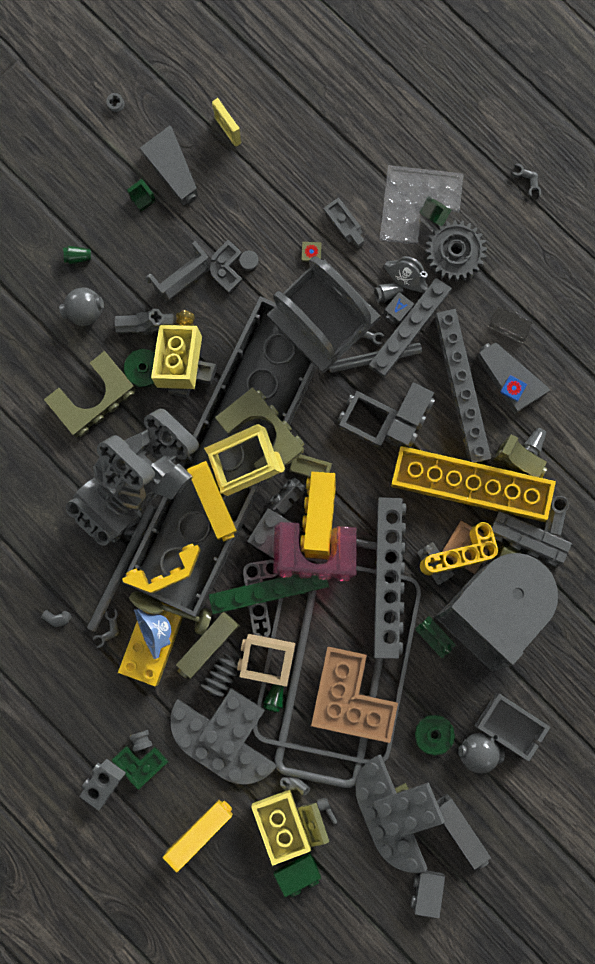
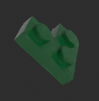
M128 745L112 759L117 767L126 772L125 776L138 790L169 762L156 747L140 760Z

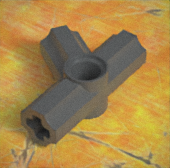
M151 309L148 312H140L130 316H115L117 334L137 333L139 335H151L159 331L160 325H174V315L162 314L159 309Z

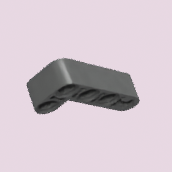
M265 560L247 564L243 569L245 586L277 577L281 572L279 563L275 560ZM269 564L277 566L275 574L267 573L266 568ZM250 567H256L258 570V574L254 578L247 575V570ZM267 602L249 606L253 634L261 636L260 633H257L260 625L259 623L255 624L254 620L266 618L267 622L262 623L263 627L268 629V632H265V636L262 637L268 638L271 634V625ZM258 605L264 608V614L261 617L255 616L253 612L254 608Z

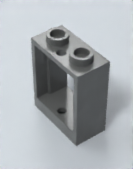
M356 391L355 395H350L346 403L349 406L346 412L342 411L337 420L340 423L339 428L380 449L398 411ZM358 399L388 414L376 438L346 423Z

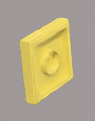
M218 98L212 101L214 117L234 146H238L241 144L240 129Z

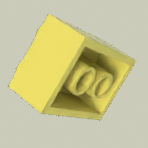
M159 326L151 376L157 388L195 389L202 336L197 326Z
M290 790L252 803L251 807L272 866L311 851Z

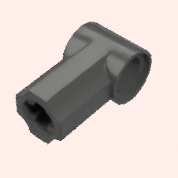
M556 496L552 498L544 531L561 535L565 514L569 508V502L565 497ZM556 500L562 502L563 507L561 510H557L554 507Z

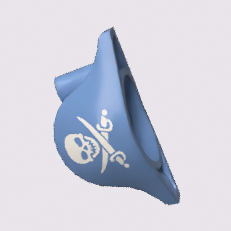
M135 609L136 618L144 640L153 658L157 659L159 658L161 648L170 645L171 625L167 618L162 615L148 614L141 609Z

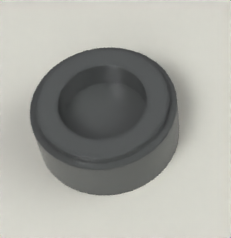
M253 251L243 252L239 259L241 267L246 271L256 269L259 263L258 256Z

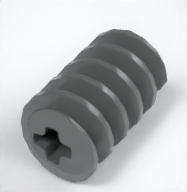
M223 653L226 657L225 659L218 658L221 665L214 664L217 671L209 672L212 679L205 678L208 685H200L214 696L223 697L224 693L221 689L228 690L229 687L226 682H233L230 675L237 676L234 669H237L238 662Z

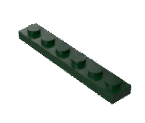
M320 568L217 592L208 596L212 614H217L327 588L329 584L325 568Z

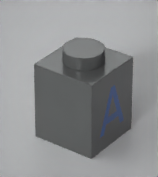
M399 292L384 310L385 319L393 325L395 323L399 326L413 308L414 303Z

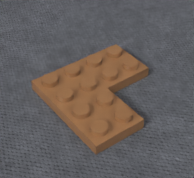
M327 647L311 726L390 743L398 703L359 694L367 655Z

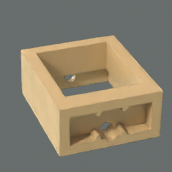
M248 634L247 640L243 639L241 651H244L243 659L239 658L237 670L241 671L240 677L287 686L295 643ZM251 644L286 651L281 677L247 670Z

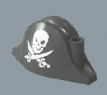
M405 256L396 261H387L384 264L385 270L400 286L421 293H425L428 289L425 281L427 273L416 259Z

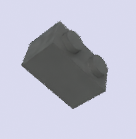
M426 870L425 872L418 873V875L415 874L414 887H416V895H412L411 908H414L415 915L440 918L445 881L443 873Z

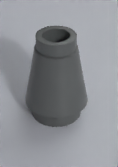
M397 283L381 284L374 288V296L378 303H385L394 298L399 292L403 293V287Z
M536 428L523 444V447L536 456L540 455L547 434L546 431Z

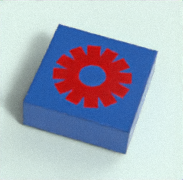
M510 375L500 393L518 402L527 384Z

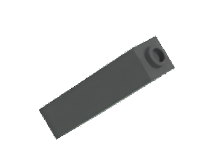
M169 125L141 146L140 150L144 158L184 206L187 203H192L197 198L198 192L174 131Z
M496 342L492 345L488 343L479 349L480 352L477 358L499 391L502 390L510 375L527 384L518 402L502 394L514 414L550 391L543 382Z
M445 794L437 800L445 821L443 824L474 870L485 867L489 863L490 855L452 798Z

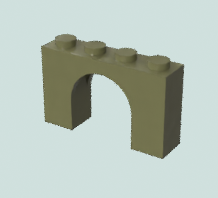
M105 351L90 362L106 386L105 396L99 405L90 409L79 408L71 402L60 388L44 399L76 438L87 434L89 427L103 421L104 415L108 412H114L119 407V403L124 399L125 401L130 399L136 390Z
M252 387L216 416L215 419L229 436L250 420L262 419L269 422L277 434L273 450L280 454L284 467H286L304 452L302 446L305 444L298 435L294 437L291 434L290 430L292 428L285 420L281 422L277 417L279 413L274 406L266 404L264 394ZM265 455L254 463L256 469L268 465ZM274 476L267 478L265 480L268 482Z

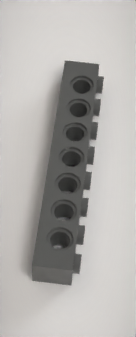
M456 309L437 312L434 319L467 459L473 463H485L491 459L457 312Z
M378 498L374 658L399 659V654L403 653V642H399V634H403V622H400V614L404 612V602H400V594H404V582H401V574H404L405 563L401 562V554L405 555V543H402V535H405L406 529L405 523H402V515H406V503H402L403 498ZM390 513L397 517V521L394 524H390L386 520V516ZM388 533H393L396 536L395 543L390 544L386 541ZM387 553H393L396 556L394 563L390 564L385 560ZM388 572L395 575V581L392 584L385 581V574ZM387 592H391L395 596V600L391 604L384 600V595ZM387 612H391L394 615V621L391 624L384 621V615ZM386 632H391L394 635V640L390 644L385 643L383 640Z

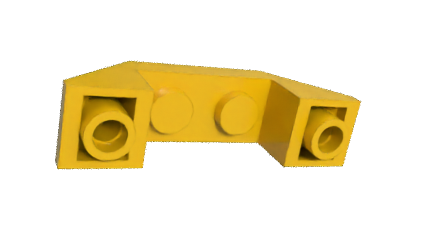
M193 544L183 547V552H180L179 556L185 569H181V567L170 571L171 575L163 578L160 575L151 579V584L148 583L144 571H138L137 568L127 572L126 577L122 578L124 583L150 593H155L191 576L200 553V547Z

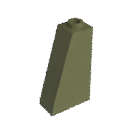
M223 612L176 664L179 667L177 671L184 678H193L240 625L228 613Z

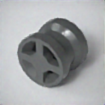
M148 730L129 736L130 740L133 741V751L152 746V741L148 738Z

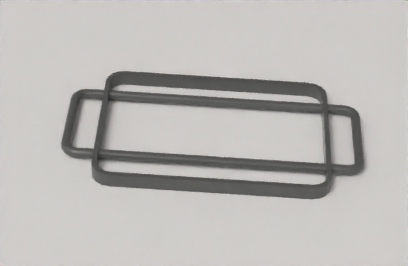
M331 534V541L376 550L377 542ZM297 555L288 561L284 577L288 576L291 564L297 560L315 562L313 570L322 568V564L376 574V570ZM389 572L386 573V577H391L390 584L394 583L395 575ZM401 575V580L411 582L414 585L416 596L395 699L398 706L391 742H387L386 751L382 756L384 762L388 759L391 752L421 596L418 582L404 575ZM317 590L308 592L279 740L262 736L258 730V722L254 726L253 731L260 741L277 745L275 765H277L276 769L281 774L328 785L351 788L356 785L363 763L366 764L370 760L364 758L368 738L360 737L357 756L286 742ZM389 592L387 603L391 604L394 602L395 596ZM283 598L278 601L271 635L272 639L276 637ZM385 613L384 621L391 624L393 613ZM386 632L383 636L385 643H387L389 632ZM273 648L268 650L264 674H268ZM384 658L375 659L369 697L376 698ZM262 682L257 704L260 707L262 705L266 682ZM285 747L355 761L353 776L349 780L287 768L283 765Z

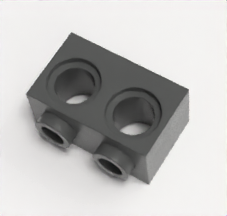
M108 759L102 764L97 763L91 772L94 774L91 779L87 778L81 787L83 792L79 796L98 811L107 802L126 773Z

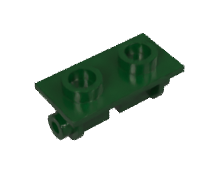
M430 616L415 628L419 635L441 658L449 654L456 646Z

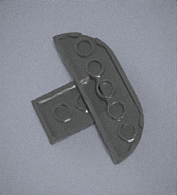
M233 688L230 689L211 720L181 700L177 699L171 713V730L176 743L187 755L221 778L236 784H251L267 777L277 766L274 762L244 743L265 710Z
M379 754L369 760L359 772L356 781V797L377 850L388 863L405 872H425L428 868L413 833L441 825L445 822L429 783L396 793L382 756Z

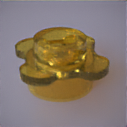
M182 310L176 314L178 317L176 321L180 326H194L195 316L191 312Z

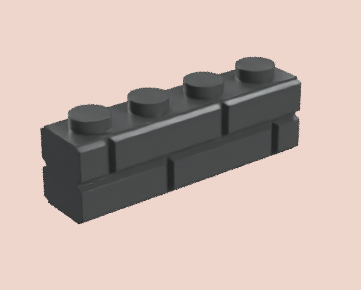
M501 511L496 513L491 524L497 542L502 543L504 540L510 543L509 547L518 551L522 548L528 551L527 555L536 559L540 556L546 559L545 563L554 567L557 564L563 565L572 545L569 541Z

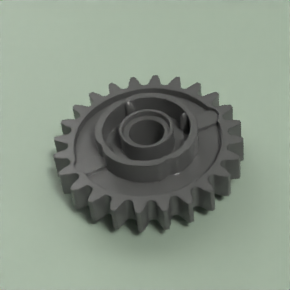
M454 220L453 225L446 221L445 227L439 225V231L433 229V235L428 237L430 242H426V247L429 249L425 250V254L430 255L426 259L427 262H432L429 268H436L434 274L441 272V278L446 275L448 276V281L454 277L455 281L458 282L459 277L465 281L467 275L471 278L473 277V271L478 273L479 267H482L484 264L482 260H485L486 255L483 253L486 252L487 248L482 247L486 241L480 240L482 233L476 234L477 227L470 229L471 223L464 226V221H461L458 225L456 220ZM458 248L461 253L454 254L451 249Z

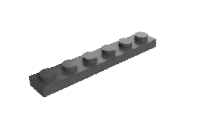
M436 278L370 362L369 368L385 378L449 295L452 288Z

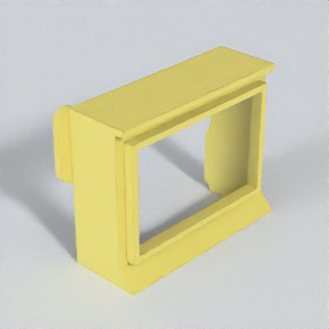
M259 424L204 448L209 456L220 493L227 496L282 473L285 470L280 454L273 450L266 428ZM258 436L268 465L227 482L218 453Z

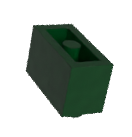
M311 853L274 871V876L285 897L289 895L294 897L301 893L302 888L306 886L311 888L317 885L319 879H321V873Z

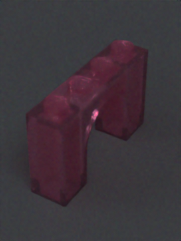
M279 522L274 527V573H280L281 577H292V574L299 575V578H311L312 575L318 576V579L323 580L337 577V580L348 581L349 578L356 575V528L337 526L332 529L331 555L325 564H313L307 561L300 552L299 523Z

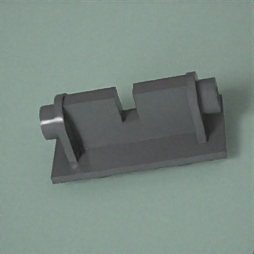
M296 478L289 479L284 484V489L279 494H275L270 500L271 503L268 507L275 510L274 512L280 516L284 515L293 505L288 501L289 498L296 502L304 494L306 487Z
M432 542L416 553L423 560L429 555L440 552ZM438 562L433 563V564L428 563V566L434 567V566L438 565L439 563H438ZM450 570L431 576L439 585L452 577L454 573Z

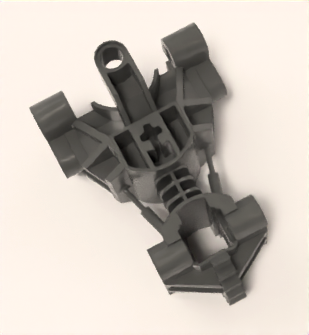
M157 409L144 418V425L147 430L126 440L114 435L99 443L97 453L100 457L93 466L94 478L75 493L74 499L66 503L65 508L68 515L75 518V522L102 546L107 545L111 541L115 543L120 539V535L125 529H130L142 518L140 509L148 505L158 494L172 500L177 493H182L193 478L180 464L175 465L174 462L176 457L183 460L195 453L199 448L198 441L164 409ZM150 453L158 460L152 463L146 456Z

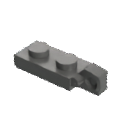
M339 197L323 208L325 214L348 243L352 241L358 249L364 245L365 241L361 237V226Z

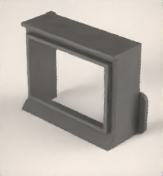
M196 241L192 243L195 257L159 284L152 274L145 277L147 284L152 283L154 290L166 304L210 270L207 261L209 257Z

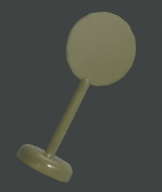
M135 591L129 597L136 607L145 612L160 614L165 610L196 621L194 630L199 635H203L206 632L211 620L212 610L209 608H203L199 616L194 617L186 612L163 605L158 599L144 592Z

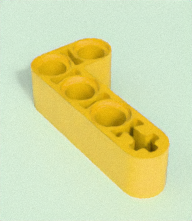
M481 522L470 530L472 542L470 546L432 554L424 558L420 563L422 573L425 575L438 574L483 563L494 558L498 553V547L491 526L486 522ZM478 528L483 530L484 537L478 534ZM484 547L489 550V556L484 554ZM465 552L470 553L471 561L465 558ZM447 556L452 558L453 565L447 563ZM436 562L439 563L438 565H436V566H434V567L428 566V563H430V564H433V563H436Z

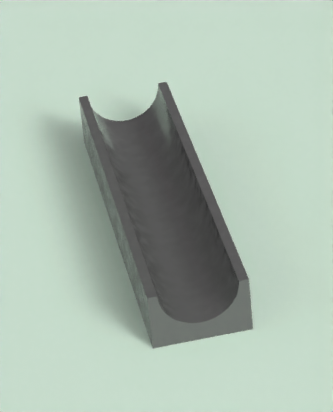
M261 296L193 434L198 441L199 448L186 459H181L179 463L187 470L206 461L218 488L219 485L209 456L204 448L256 424L266 428L272 447L275 445L277 434L269 422L262 419H253L243 424L229 436L216 421L215 417L253 387L256 391L260 390L266 397L264 401L268 406H274L279 413L277 417L281 422L285 420L290 426L317 370V367L268 318L267 314L276 307V303ZM258 436L218 453L226 481L230 482L257 470L254 467V463L264 456ZM192 480L182 493H177L172 500L163 496L127 572L136 568L138 571L142 570L148 583L151 584V579L160 575L163 578L171 575L170 571L178 567L185 569L179 553L183 552V547L193 544L200 547V553L191 576L155 593H150L130 584L127 585L194 617H198L209 598L208 595L218 579L263 481L229 496L221 494L237 530V533H234V538L224 542L223 539H217Z

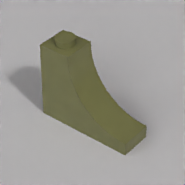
M512 434L502 442L493 459L517 473L543 478L547 470L545 467L547 461L525 449L518 442V437Z

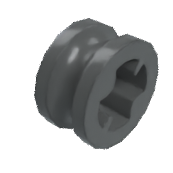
M112 93L107 97L106 103L111 111L119 112L124 108L125 103L120 94ZM115 99H117L120 103H117L114 107L113 104H111V102H114Z

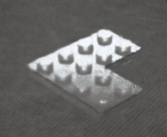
M388 165L379 240L417 245L421 218L419 211L428 196L452 209L451 212L459 213L464 174Z

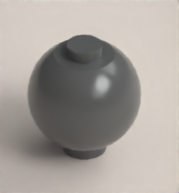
M84 287L76 288L68 293L64 304H60L59 310L63 319H69L78 326H89L95 323L101 316L104 302L95 291Z
M475 733L468 736L462 745L459 746L458 750L459 757H461L464 766L478 774L492 771L497 764L503 763L505 757L504 749L499 747L494 738L485 733Z

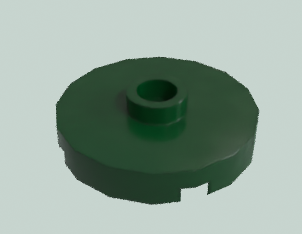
M139 349L133 351L127 357L124 363V372L127 379L133 385L147 388L155 384L151 378L155 352L148 349ZM146 365V369L142 371L140 366Z
M429 715L421 719L414 733L415 741L419 748L426 754L434 756L442 755L448 751L453 745L455 738L454 728L450 722L438 715ZM433 731L438 733L436 738L431 737Z

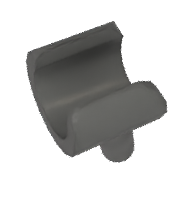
M318 799L319 811L326 810L332 823L336 824L337 820L330 809L328 799Z

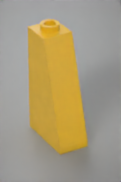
M205 461L188 468L187 471L193 476L191 480L217 539H223L224 542L234 538V533H237V530L209 465Z
M218 800L166 851L163 859L176 873L232 817L230 805L226 801L221 802Z

